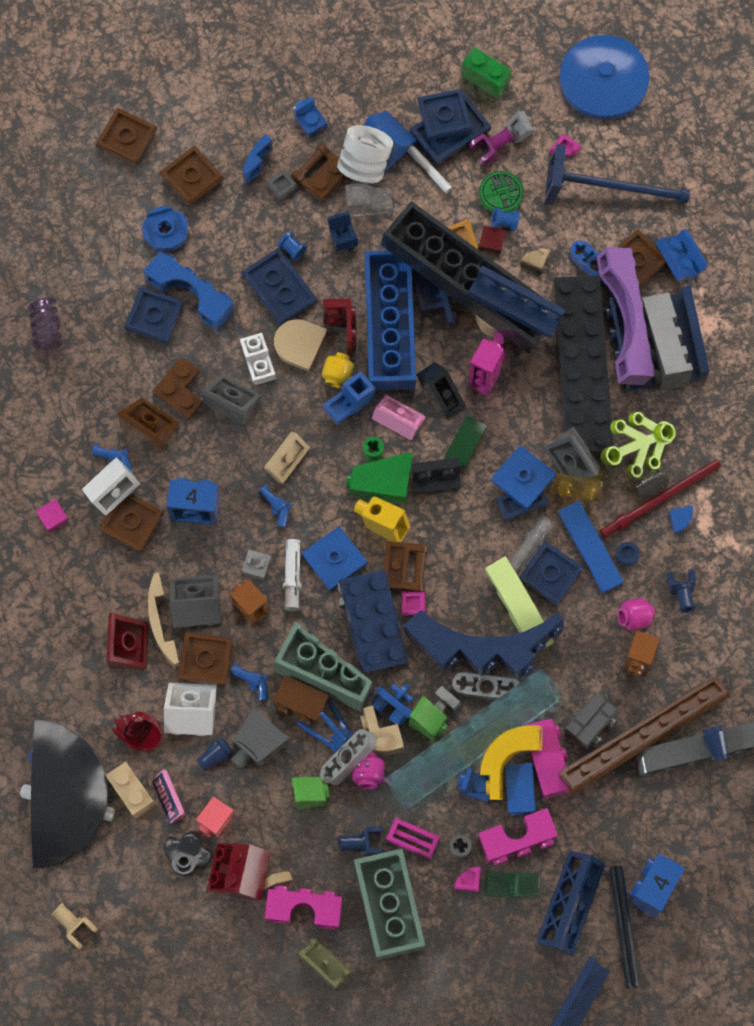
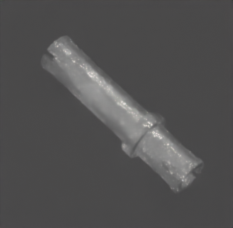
M540 517L532 531L527 532L525 535L526 539L509 561L517 575L536 548L541 547L543 544L542 540L554 526L548 518Z

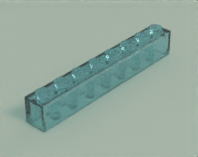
M539 669L384 779L394 799L406 811L485 755L488 747L498 736L510 729L529 724L560 702L562 698L554 681L542 669Z

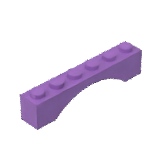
M607 247L597 256L600 278L615 296L624 320V343L621 353L615 362L618 383L644 385L654 377V365L651 360V347L646 332L647 324L644 321L643 302L640 298L639 281L635 271V259L633 258L632 248Z

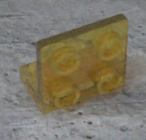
M557 469L552 491L557 492L558 495L563 497L574 495L579 496L584 501L599 500L603 486L604 471L599 470L596 476L587 479L562 474Z

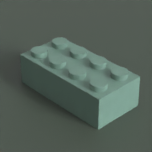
M403 849L355 859L354 866L376 961L424 950V937Z

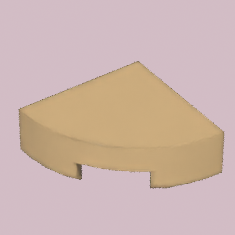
M541 248L527 253L522 258L520 264L542 272L550 250Z
M290 872L275 873L265 878L263 891L293 880Z

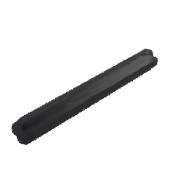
M617 865L609 869L625 986L627 989H634L639 987V977L624 871L622 866Z

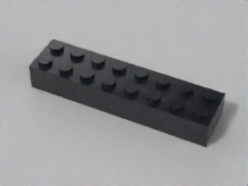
M409 202L383 234L381 246L528 354L543 337L542 334L468 296V292L482 266L537 295L539 294L414 202Z
M600 275L554 277L552 284L553 303L565 309L555 329L563 433L575 427L594 458L601 460L602 451L607 447L614 446L613 432L610 428L612 417Z

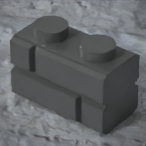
M595 692L565 728L564 733L586 751L590 746L595 748L603 738L600 735L605 728L610 730L617 722L618 718L615 716L618 709Z

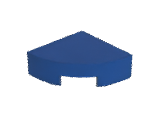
M693 506L669 510L674 534L680 533L689 525L693 516Z

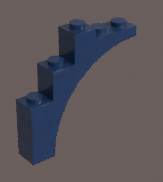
M420 610L403 627L405 634L443 672L448 668L453 669L462 657L480 676L485 672L490 673L493 671L499 661L519 680L523 676H529L534 671L536 662L533 654L538 655L541 653L551 638L556 639L563 632L564 619L556 612L543 623L524 632L509 636L480 637L453 631L434 621Z

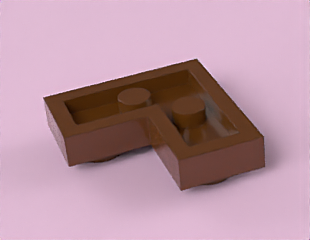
M180 357L153 389L152 393L186 419L190 420L203 405V400L187 389L200 371L183 357Z

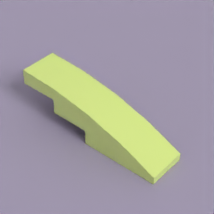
M506 556L485 568V572L497 589L498 596L507 608L509 616L519 632H524L544 622ZM552 638L546 643V647L554 643Z

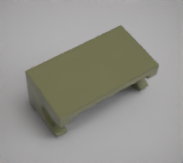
M313 938L309 945L298 953L299 957L335 991L352 973L317 938Z

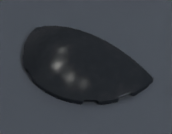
M35 720L31 769V844L33 868L61 863L75 853L80 852L92 840L93 835L101 825L108 801L106 774L103 765L94 754L90 744L80 735H76L66 729L65 726L44 720Z

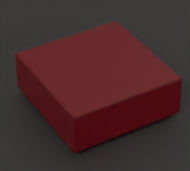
M484 226L478 249L501 254L506 230Z

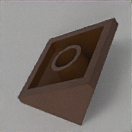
M140 398L118 414L122 428L157 452L179 425V422L144 398Z

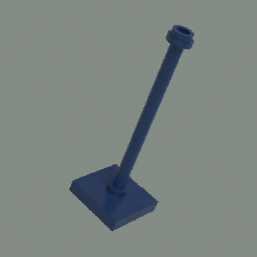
M556 145L548 164L544 204H554L564 181L678 199L679 204L688 203L690 190L685 187H681L680 190L566 172V169H563L566 145Z

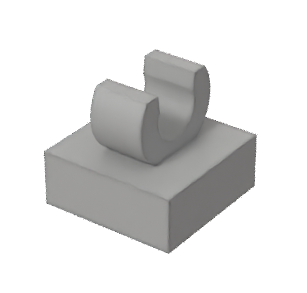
M518 111L506 124L515 143L523 142L527 136L532 135L537 129L532 127L530 123L532 118L527 116L525 111Z
M248 550L241 572L244 575L265 580L272 558L270 555Z
M443 686L436 691L435 694L440 700L435 706L442 713L448 707L455 712L461 705L460 701Z

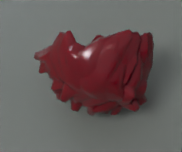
M136 711L135 713L121 715L120 718L114 719L117 728H113L112 731L121 741L126 742V745L132 750H153L162 740L161 726L152 714Z

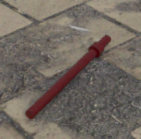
M715 459L627 514H620L614 518V522L600 529L601 535L605 538L619 529L623 530L630 526V522L720 468V462Z

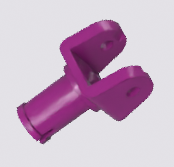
M506 127L491 138L486 137L485 134L479 135L470 142L469 147L475 150L485 144L488 146L490 152L480 159L481 165L486 166L497 160V150L513 141L514 138Z

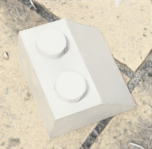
M169 683L164 705V733H171L173 735L194 734L197 736L213 735L217 685Z

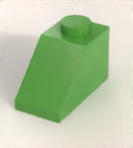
M422 696L410 715L409 727L434 742L437 736L441 738L448 727L445 724L447 716L427 698Z
M321 777L291 778L298 811L326 805L325 798L330 797L328 785L327 783L322 784Z

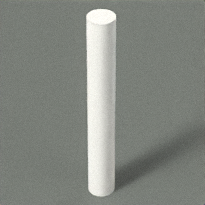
M414 145L411 146L407 152L446 194L450 192L453 187Z

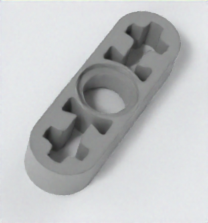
M462 672L455 675L452 681L453 691L457 695L514 702L520 698L522 692L520 682L513 678L489 675L480 676L479 674ZM461 679H466L467 684L473 685L474 680H478L476 692H472L473 686H466L465 690H461L460 685H457L456 682L459 683ZM482 682H491L494 690L488 694L483 693L480 689ZM498 683H502L501 688L507 689L509 685H514L513 688L518 691L514 692L513 696H509L508 691L500 690V695H496Z
M364 729L358 730L323 765L320 772L322 781L334 786L339 785L375 749L377 744L376 735ZM351 751L352 758L350 762L346 764L345 757L347 753Z

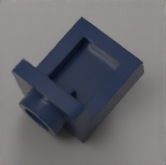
M349 212L327 218L330 236L337 251L359 245L358 238L351 224Z

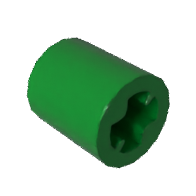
M377 437L367 438L363 443V457L366 462L369 463L383 458L384 444L381 439ZM372 448L373 450V448H377V453H375V451H373V453H370L369 449Z

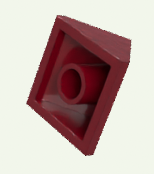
M114 613L109 614L106 655L109 669L147 668L149 622Z

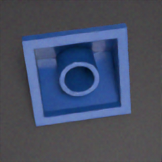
M388 111L369 116L363 125L386 133L393 141L389 159L386 160L387 163L384 171L390 168L411 146L418 142Z

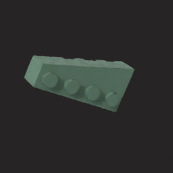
M295 621L274 662V672L284 677L287 675L328 694L330 698L361 712L371 692L372 681L350 663L343 661L332 649L329 650L319 642L317 637L313 634L310 635Z

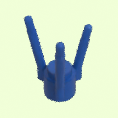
M329 701L328 704L342 727L338 729L324 712L320 713L321 717L334 731V734L331 736L333 742L299 721L297 726L329 746L335 753L354 734L346 725L334 703Z

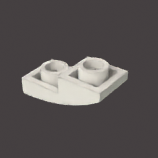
M262 333L240 339L254 386L275 380L276 375Z

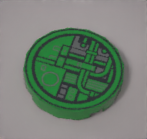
M495 171L487 175L481 181L478 192L480 203L484 209L491 212L496 207L500 208L501 211H516L524 197L523 185L519 178L506 171Z

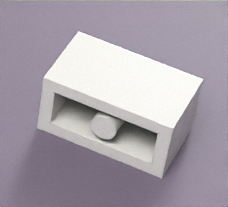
M116 457L82 490L89 500L106 516L140 483L132 472Z

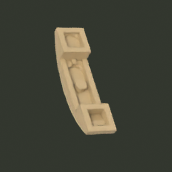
M158 572L154 573L148 594L150 624L162 654L175 669H179L180 664L174 640L164 641L156 603L165 601L161 578Z

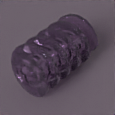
M54 298L37 299L28 305L29 319L31 321L30 327L32 329L31 335L34 338L32 342L33 346L38 349L50 350L59 348L62 345V341L57 340L61 337V333L54 332L60 329V325L54 323L59 320V317L52 315L58 311L57 307L52 306L57 303Z

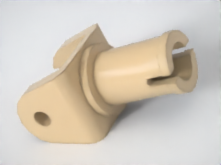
M63 903L51 914L67 929V939L79 950L82 945L71 935L74 930L83 922L94 933L98 931L97 927L86 917L77 918Z

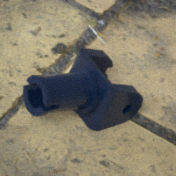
M688 569V581L675 582L672 572H667L666 575L669 593L671 595H678L681 613H690L695 610L691 593L695 590L696 576L693 569Z
M366 827L360 832V835H339V851L361 850L364 857L385 853L383 848H369L368 835L382 833V827Z

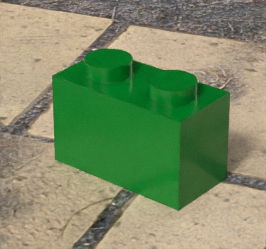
M474 47L462 62L461 76L498 99L510 83L511 69Z

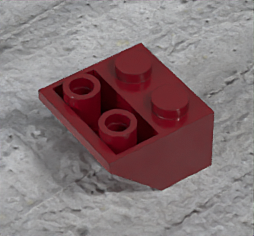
M217 843L207 891L241 899L261 900L271 852L250 844Z

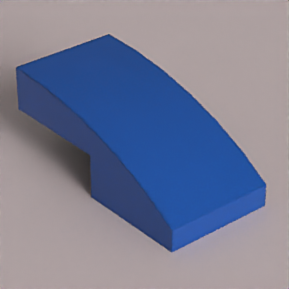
M266 134L257 142L246 160L243 170V178L246 184L263 170L262 159L273 149L272 139Z

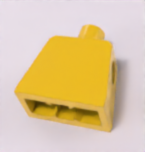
M372 497L369 503L359 499L354 507V512L362 515L364 524L368 529L391 542H401L411 527L404 509L377 497Z

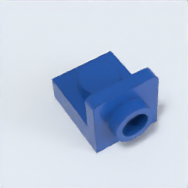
M313 97L307 100H300L293 108L294 118L308 137L327 127V121L316 108Z
M468 767L466 773L461 772L457 786L461 787L460 794L488 803L490 795L486 794V781L490 780V777L480 775V773L474 772L472 768Z

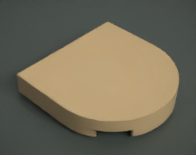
M304 320L287 321L276 331L274 337L275 350L280 359L285 363L310 372L327 335V329Z

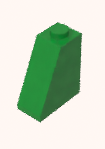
M407 452L354 466L352 474L347 475L346 488H350V496L367 499L377 497L387 502L405 504L413 453Z

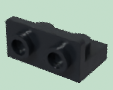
M459 458L412 463V479L415 494L460 489Z

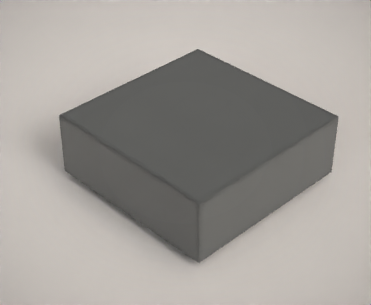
M285 169L266 181V185L279 201L298 189V185Z

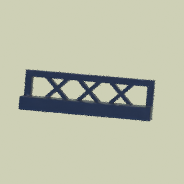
M484 266L480 268L468 292V296L549 339L552 337L565 312V309Z
M569 851L536 943L554 948L565 955L573 956L605 867L603 862L592 855ZM575 859L582 860L579 869L573 872L572 867ZM572 882L573 887L571 891L565 895L564 889L566 885ZM563 905L565 908L564 912L557 918L556 911ZM555 928L556 934L553 942L546 940L549 931Z
M590 956L551 1026H580L610 970L596 963L597 959Z

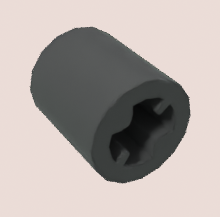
M457 835L452 838L449 845V853L453 859L461 861L469 856L472 847L470 839L465 835ZM459 842L463 847H467V849L464 848L463 853H459L458 849H454Z

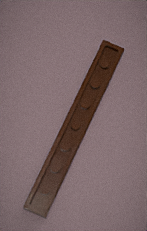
M714 676L558 773L560 780L573 794L729 698V691Z

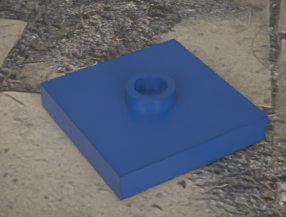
M520 445L492 476L490 481L527 510L553 481L557 473Z
M340 526L301 553L302 557L329 591L338 586L339 580L351 577L368 564L367 560Z

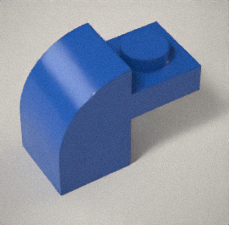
M360 371L343 383L341 392L324 403L322 408L338 425L352 414L355 416L371 401L376 388Z

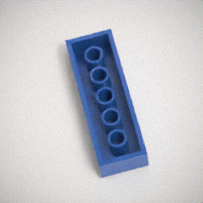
M388 250L365 251L369 381L376 388L375 391L415 389L416 368L412 269Z

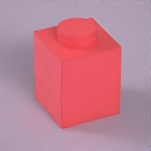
M213 796L196 819L199 825L198 830L207 837L213 835L218 838L234 816V811Z

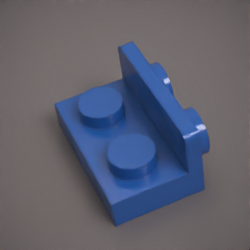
M683 229L676 236L660 238L656 242L677 281L694 279L708 267L705 258L688 229Z

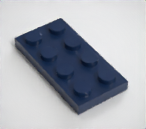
M386 570L339 580L361 673L364 674L408 663Z

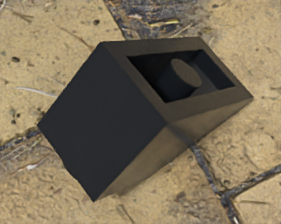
M433 362L416 374L425 393L447 419L466 406L450 374L444 367Z

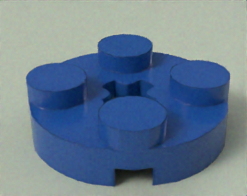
M157 207L147 214L145 221H143V237L146 243L156 252L173 251L186 243L188 234L187 220L180 211L173 210L172 207ZM162 225L171 227L168 233L159 231L162 229Z

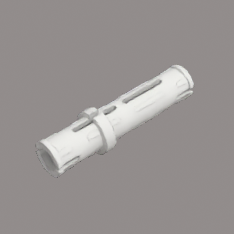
M297 539L286 540L285 583H283V590H285L284 610L290 612L299 610V591L302 590L299 578L301 541Z

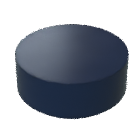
M632 542L621 543L615 553L617 562L625 567L636 564L640 556L639 548Z

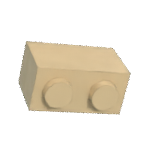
M124 762L106 775L109 783L135 820L155 807L153 800L127 762Z

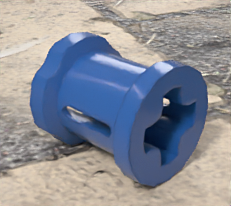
M497 207L493 210L491 217L492 228L499 226L509 228L510 231L517 229L519 224L518 211L506 212L501 211Z
M291 231L284 234L277 244L280 249L283 248L291 255L293 261L301 258L308 247L305 243L301 244Z

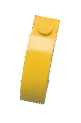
M520 726L510 729L498 736L488 747L482 760L480 775H490V780L486 781V794L490 795V800H504L505 764H507L512 756L523 751H542V726Z

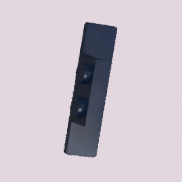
M411 268L420 313L443 309L448 330L453 329V323L457 321L454 307L450 308L448 300L452 299L451 296Z

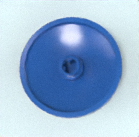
M596 35L579 41L567 52L560 69V87L565 99L575 110L594 119L610 120L629 114L640 105L649 85V68L642 53L630 42L611 35Z

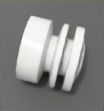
M362 125L351 126L347 130L343 145L345 148L341 150L337 167L340 172L353 180L364 183L379 182L383 178L386 160L389 159L393 141L390 136L376 128Z

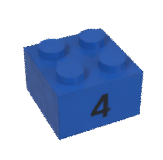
M187 478L170 480L167 499V511L170 521L217 525L220 503L218 484H214L210 480L190 482Z
M660 853L655 859L650 857L641 873L645 876L644 879L641 880L639 878L629 894L633 897L630 904L657 918L685 868Z

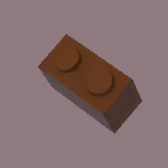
M285 675L273 699V705L276 707L275 710L283 715L289 716V714L297 716V720L302 724L310 726L312 723L317 726L321 719L320 713L325 711L329 702V695Z

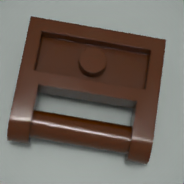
M322 143L316 147V152L299 170H295L291 174L292 179L321 202L326 199L346 176L337 167L339 157ZM322 157L327 160L326 163L310 180H307L305 176Z
M386 541L384 570H386L390 590L425 592L423 577L425 555L428 554L429 548L427 545ZM409 553L416 554L414 582H406Z

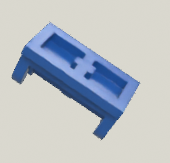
M505 764L508 814L512 816H527L535 813L533 764Z

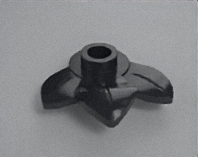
M197 831L187 832L180 840L169 836L165 841V855L172 861L173 871L180 876L190 875L194 872L195 868L203 867L211 860L212 850L201 848L202 841ZM180 861L188 862V864L184 866L180 865L179 863Z

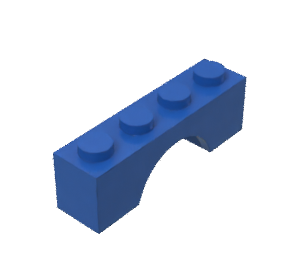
M160 251L143 271L145 280L161 292L172 288H185L192 291L200 301L198 307L199 319L216 331L219 330L234 311L233 300L229 295L216 291L208 280L204 279L202 281L191 268L187 266L185 268L182 267L171 254L166 255Z

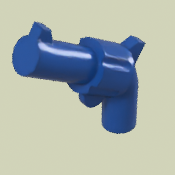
M95 443L92 455L109 459V462H112L117 457L132 472L127 457V449L124 451L114 448L109 450L101 448L98 443Z
M266 484L258 493L271 504L272 513L274 515L279 514L277 526L286 528L289 509L293 504L287 503L280 496L276 497Z
M236 662L231 670V674L247 681L251 690L254 691L258 688L259 701L268 700L266 684L268 675L244 670Z

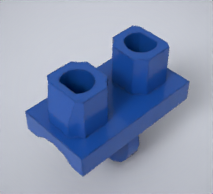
M394 683L390 689L397 694L396 696L392 695L382 686H378L374 691L377 695L374 697L371 706L382 713L390 703L396 709L389 719L393 723L398 724V726H401L410 718L413 712L411 708L401 701L404 699L410 703L413 700V697L407 693L410 686L405 684L400 688Z

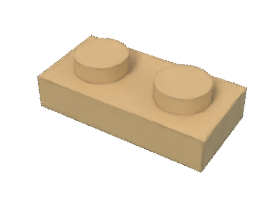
M291 432L265 465L264 469L277 482L283 484L310 447L297 433Z

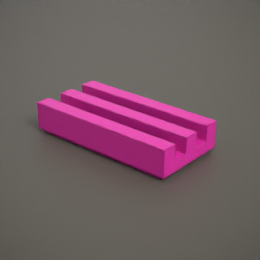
M395 818L386 838L387 842L430 861L440 840V836L398 818ZM399 825L433 840V843H427L396 828ZM395 834L429 849V852L398 840L393 835Z

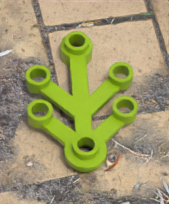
M641 412L629 415L628 421L633 427L642 426L652 433L645 435L626 425L624 420H615L611 423V431L616 435L624 434L635 441L619 448L615 446L607 447L600 456L601 461L606 466H614L621 462L622 456L638 450L634 463L627 467V475L630 478H638L643 474V464H645L648 470L658 469L661 465L660 458L665 444L671 443L676 435L672 424L666 421L656 424L644 417ZM655 442L652 456L646 458L650 444Z

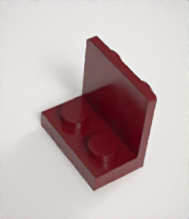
M351 298L323 299L324 324L333 327L347 324V355L352 358V350H356V306H351Z

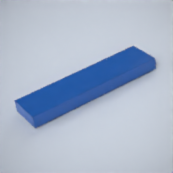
M580 501L559 510L558 514L601 593L604 594L622 585L624 581Z

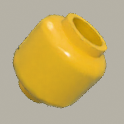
M337 352L336 356L331 355L326 358L322 377L327 385L341 389L343 383L352 378L355 365L349 360L350 356Z

